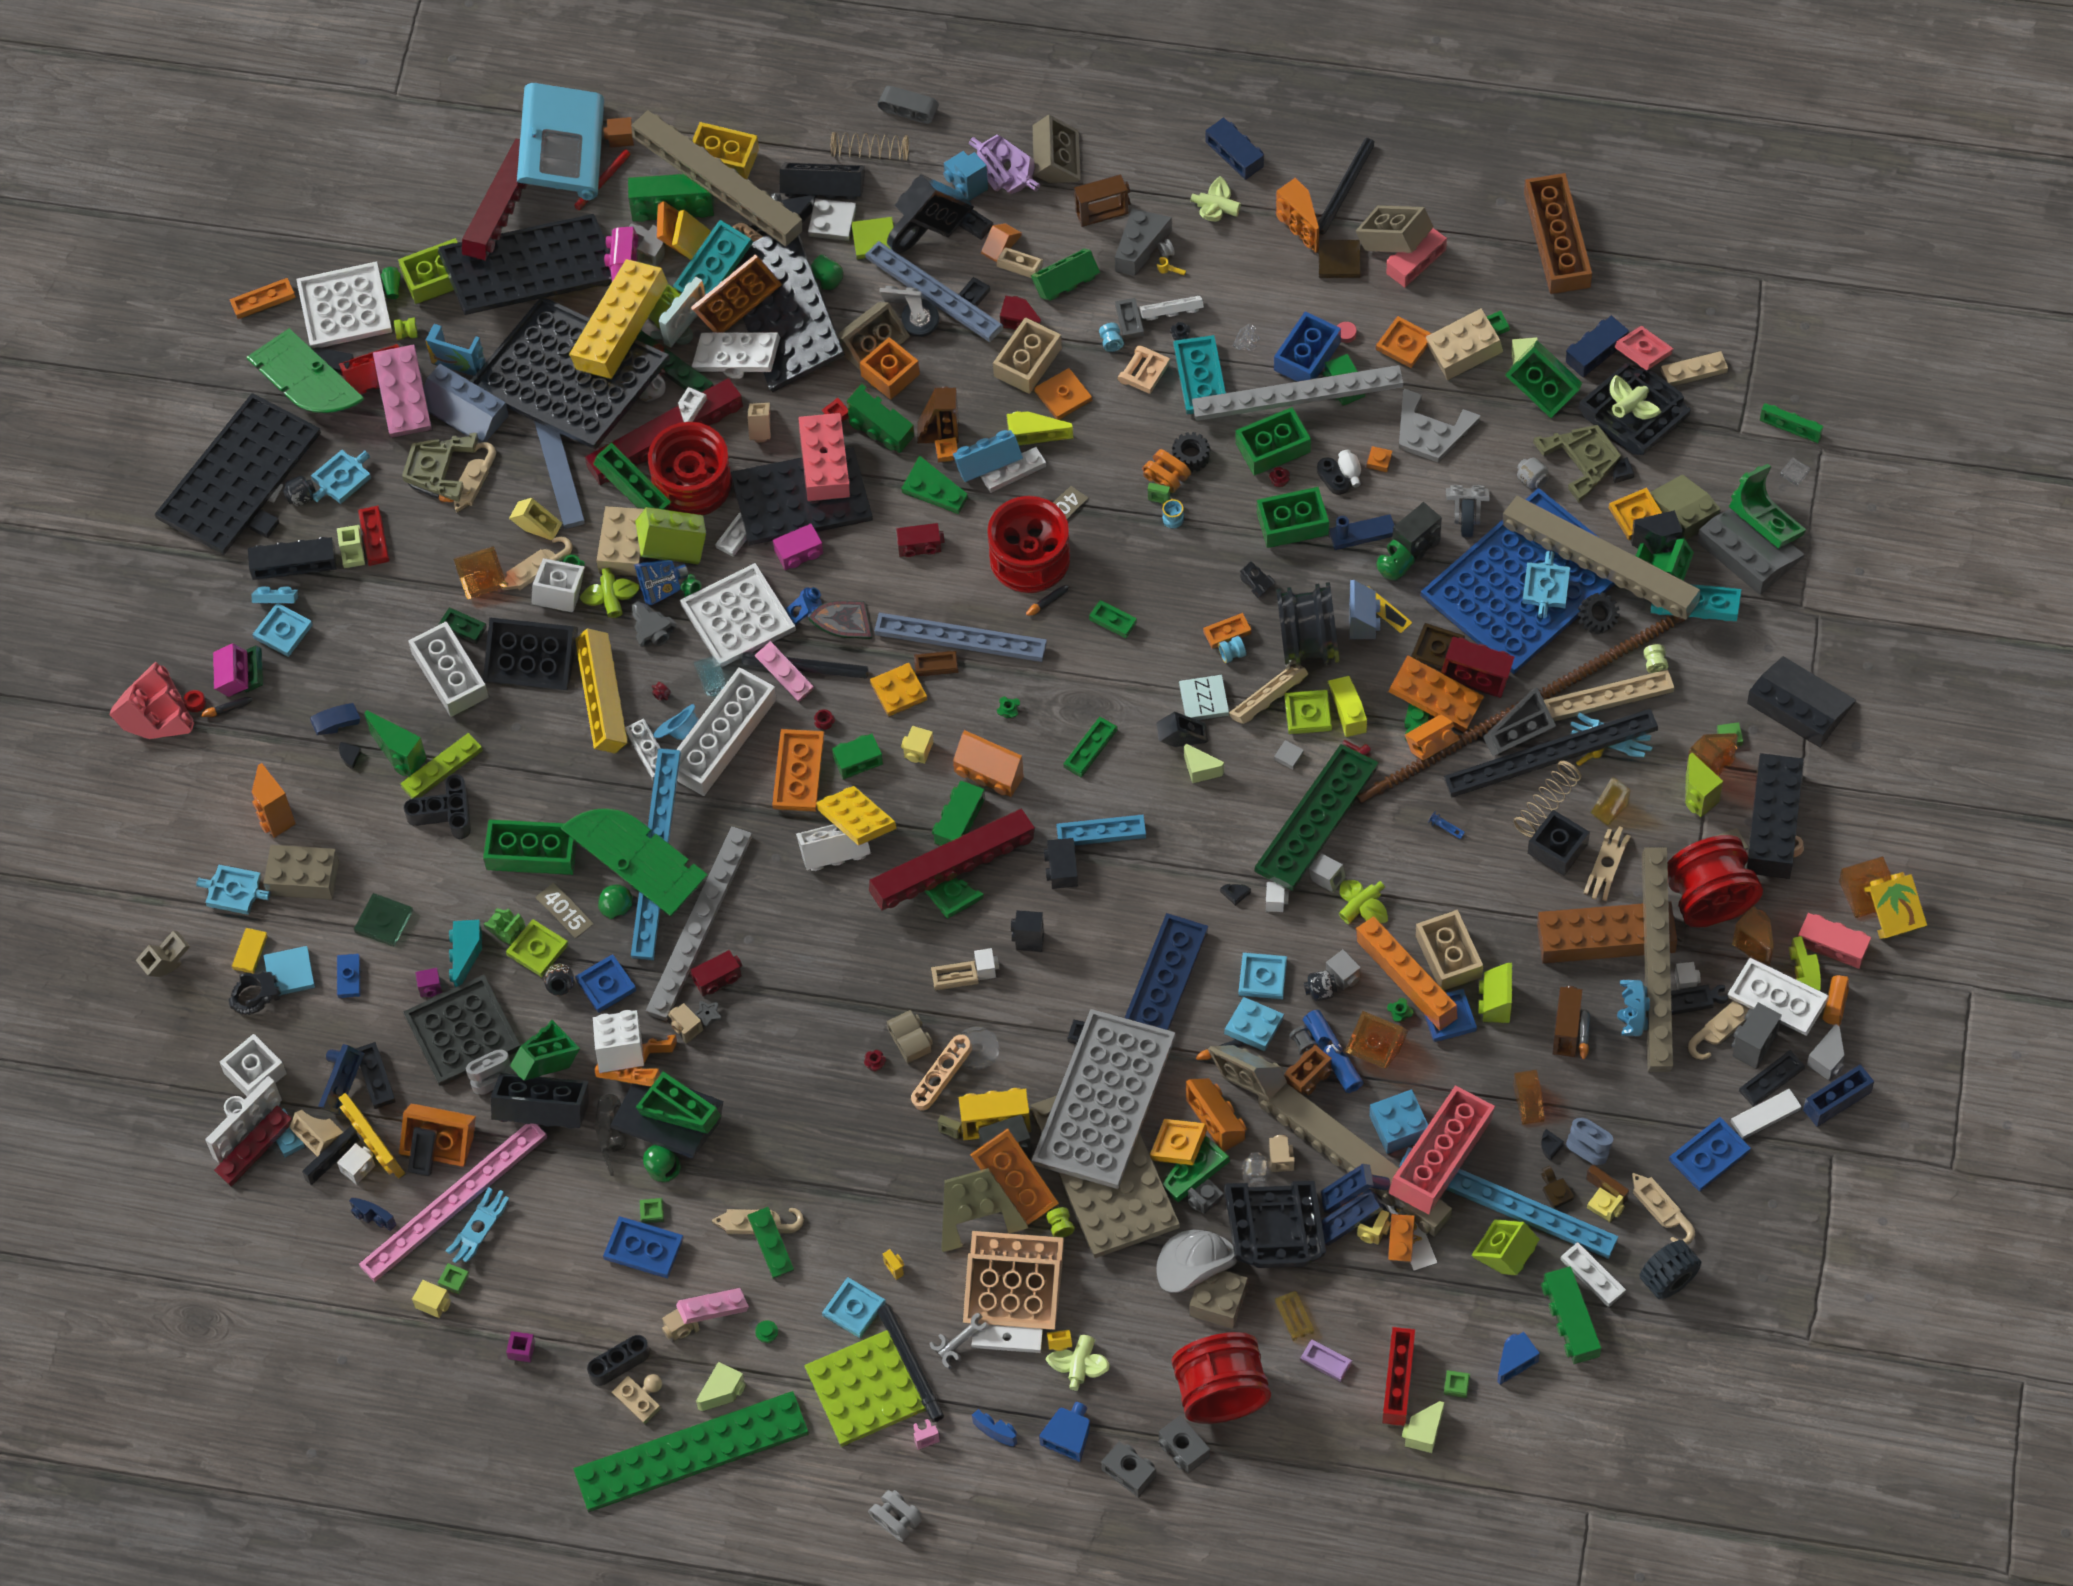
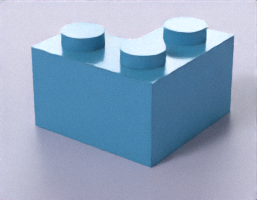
M962 151L944 162L943 175L949 183L952 182L956 190L960 191L968 201L988 190L987 165L975 152L968 156Z

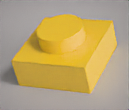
M891 1249L884 1252V1264L894 1278L897 1280L904 1276L903 1266L905 1265L898 1254L894 1255Z
M1070 1330L1047 1333L1049 1350L1063 1351L1067 1347H1072Z

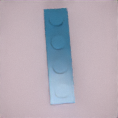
M1144 815L1056 824L1058 839L1074 838V845L1146 838Z

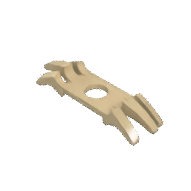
M1619 826L1612 838L1611 844L1608 842L1612 829H1608L1601 850L1584 890V894L1588 895L1594 878L1597 879L1592 899L1596 900L1605 881L1607 883L1602 900L1607 901L1616 870L1631 838L1627 834L1621 843V847H1618L1623 827ZM1609 857L1613 859L1614 865L1604 867L1601 860Z

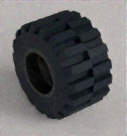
M1683 1240L1674 1241L1661 1248L1646 1262L1639 1277L1659 1300L1665 1299L1679 1292L1696 1276L1702 1261Z

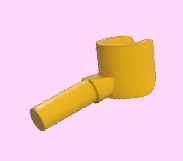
M1159 258L1162 265L1157 264V268L1160 273L1165 274L1171 271L1185 275V270L1169 265L1167 258Z
M1604 748L1586 754L1576 764L1581 766L1592 757L1600 758Z

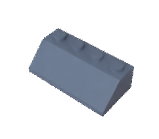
M441 364L436 367L425 382L424 392L428 412L469 436V433H477L478 443L487 442L509 416L506 402Z

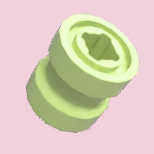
M1654 644L1644 649V658L1647 660L1646 668L1651 674L1668 669V662L1664 658L1666 651L1663 645Z

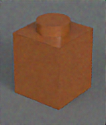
M631 117L607 119V127H604V138L609 140L610 147L634 146Z

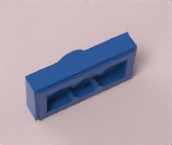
M359 954L337 955L338 998L360 997Z

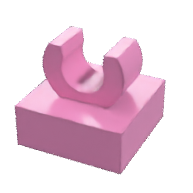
M928 1419L925 1420L927 1428L924 1430H920L917 1423L914 1424V1440L918 1450L940 1442L936 1426H931V1422Z

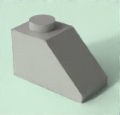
M1837 1024L1834 1025L1811 1052L1807 1062V1066L1827 1080H1830L1833 1075L1838 1076L1844 1068V1064H1842L1844 1050L1840 1027Z

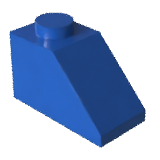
M1525 1332L1519 1335H1511L1504 1343L1497 1379L1499 1385L1539 1362L1540 1353Z

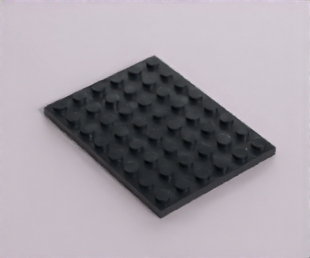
M542 298L534 304L470 382L506 402L507 408L596 450L670 361V357L668 354L635 339L612 379L576 370L569 354L590 318L547 298Z

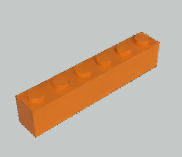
M1374 916L1356 928L1359 945L1439 1030H1442L1458 1019L1456 1003Z

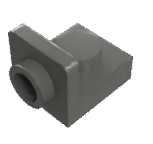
M1209 1179L1195 1190L1193 1188L1188 1190L1189 1204L1193 1209H1199L1203 1214L1224 1198V1193Z

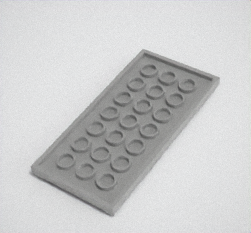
M1090 1009L1033 1155L1032 1165L1118 1189L1176 1038V1032Z

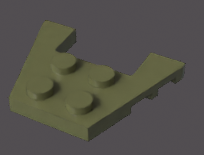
M1598 425L1575 429L1571 433L1561 435L1555 433L1553 436L1546 438L1539 436L1533 440L1534 445L1543 457L1559 448H1563L1582 472L1583 477L1568 484V490L1578 503L1621 460L1620 453Z
M469 433L468 437L462 438L452 436L451 440L440 442L439 439L413 443L402 474L403 481L459 502L464 488L463 482L444 479L452 453L454 451L474 453L479 439L478 434Z
M989 1168L944 1180L942 1252L962 1247L957 1224L998 1212L1003 1213L1008 1234L1028 1228L1026 1220L1018 1212L1016 1206L1006 1195L1004 1189Z

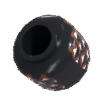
M565 964L552 965L547 970L544 980L547 991L555 996L567 994L573 986L574 974L570 967Z

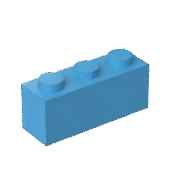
M1011 430L1000 431L992 438L980 439L975 445L961 447L957 452L953 453L964 482L1023 459L1016 437Z

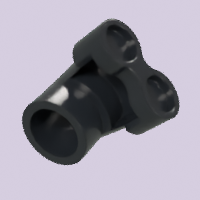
M1252 561L1248 562L1240 570L1242 582L1251 586V592L1257 598L1275 583V580L1270 575L1263 573Z

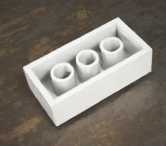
M447 622L408 640L412 655L450 717L489 698L485 683Z

